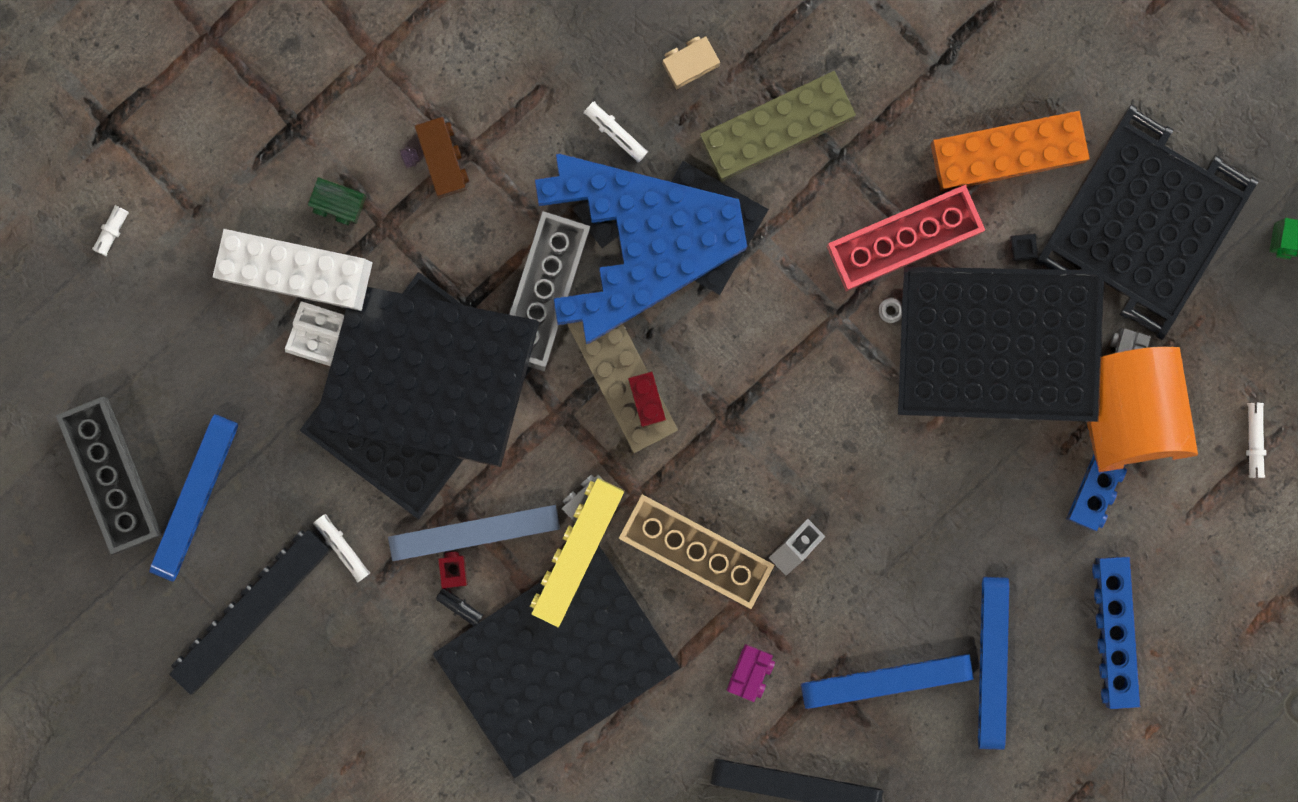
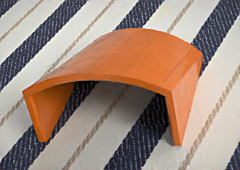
M1180 347L1141 348L1101 357L1099 422H1087L1098 472L1123 469L1126 464L1167 457H1172L1173 460L1198 455Z

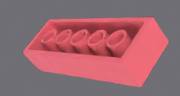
M963 185L830 242L826 247L845 291H849L983 233L985 228L966 185Z

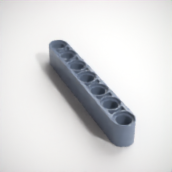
M556 505L390 536L388 537L392 561L559 530L560 524Z

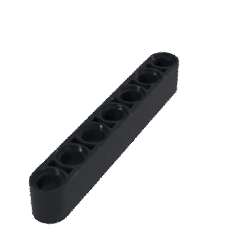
M714 759L710 784L801 802H882L884 790L874 787L722 759Z

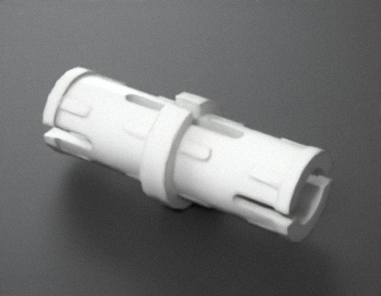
M116 205L114 206L106 224H102V232L92 250L107 256L113 241L120 235L119 230L129 214L128 211Z

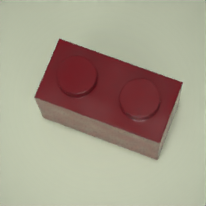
M653 372L628 378L642 428L666 421Z

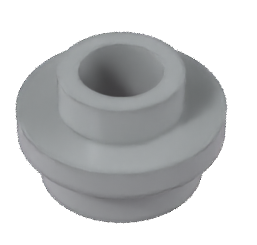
M894 298L884 300L879 306V316L887 323H895L902 317L901 302ZM887 307H894L895 314L888 315L886 312Z

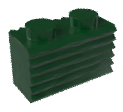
M318 177L308 206L313 208L312 213L326 218L327 214L336 217V222L349 226L350 222L357 224L367 196Z

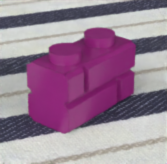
M744 644L726 691L752 702H755L756 697L761 699L766 687L762 683L765 674L770 675L775 665V661H772L773 655Z

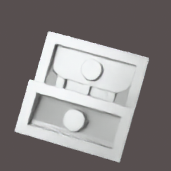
M301 301L293 321V328L286 344L285 352L331 366L344 315Z

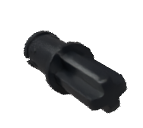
M443 588L436 597L438 602L454 612V616H460L473 625L474 628L484 615L467 604L466 599L461 600L446 588Z

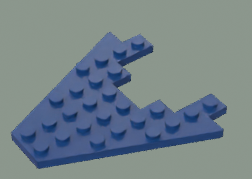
M556 154L558 177L535 180L539 206L588 199L592 223L616 220L623 264L599 268L603 292L554 298L557 325L582 322L586 344H590L747 249L740 202L736 198L562 154Z

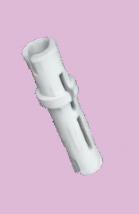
M595 101L584 111V114L600 127L599 130L602 133L606 132L637 163L648 153V150L614 121L615 117L613 115L609 116Z
M1247 403L1249 421V450H1246V455L1249 456L1248 476L1249 478H1255L1257 467L1258 478H1265L1264 403H1257V413H1255V403Z
M326 514L313 523L326 539V545L332 547L357 582L370 574L342 537L343 533L341 530L338 531Z

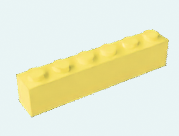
M597 478L596 482L590 481L584 493L588 498L584 505L579 504L573 516L578 519L574 527L568 526L563 539L567 542L563 550L557 549L552 559V562L556 564L552 572H546L541 582L545 586L541 595L536 593L530 605V607L534 608L532 615L554 626H560L625 490L600 478Z

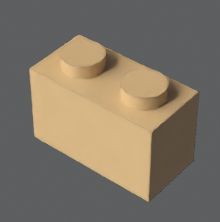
M699 36L688 41L686 43L687 47L679 51L678 48H675L665 54L666 58L663 59L662 64L676 90L720 66V61L707 37L702 39Z

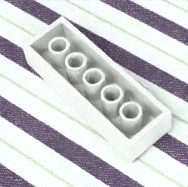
M224 229L213 278L362 311L373 262L364 258Z

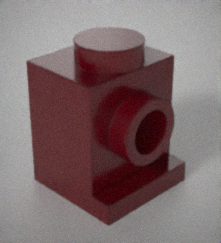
M459 551L444 553V558L438 559L441 587L467 586L465 556H459ZM452 564L458 567L456 574H452L449 571V567Z

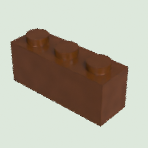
M440 117L415 125L438 198L441 199L467 190L466 183L470 181L466 169H460L458 160L462 159L458 145L453 146L450 137L455 135L450 121L445 122L444 118Z

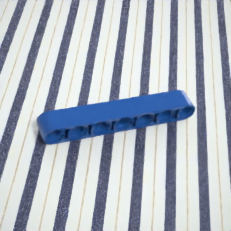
M216 414L212 417L151 564L150 573L174 582L237 432L238 423Z
M1004 577L982 578L978 715L979 749L1004 750L1006 743L1009 578Z
M970 654L805 682L801 683L805 709L964 682L973 680L974 676Z

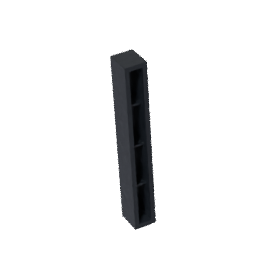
M308 529L306 532L301 530L292 539L294 544L289 550L286 548L281 550L275 557L277 562L271 568L266 566L259 573L258 577L260 580L254 586L249 584L241 592L240 595L243 598L237 604L232 602L223 611L225 616L221 621L215 620L206 629L208 634L202 640L197 638L189 646L188 649L191 652L185 658L180 656L171 665L174 670L169 675L190 695L198 691L332 551L311 529Z

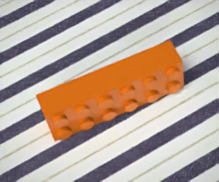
M1080 111L936 139L931 143L940 192L953 190L963 185L968 187L1082 164L1090 159Z

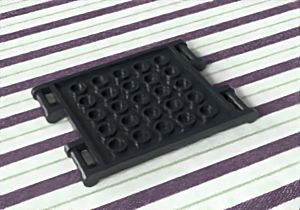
M1131 104L1046 246L1038 256L1035 264L1040 267L1045 266L1050 270H1069L1048 257L1052 251L1079 267L1080 270L1104 271V283L1129 298L1119 315L1124 318H1131L1154 332L1157 338L1163 340L1259 180L1254 177L1249 178L1222 162V158L1215 155L1207 170L1165 146L1174 129L1169 126H1162L1137 111L1138 108ZM1131 119L1160 135L1159 140H1155L1130 125ZM1216 170L1245 186L1243 192L1215 176ZM1138 303L1165 319L1163 325L1161 326L1133 309L1135 304Z

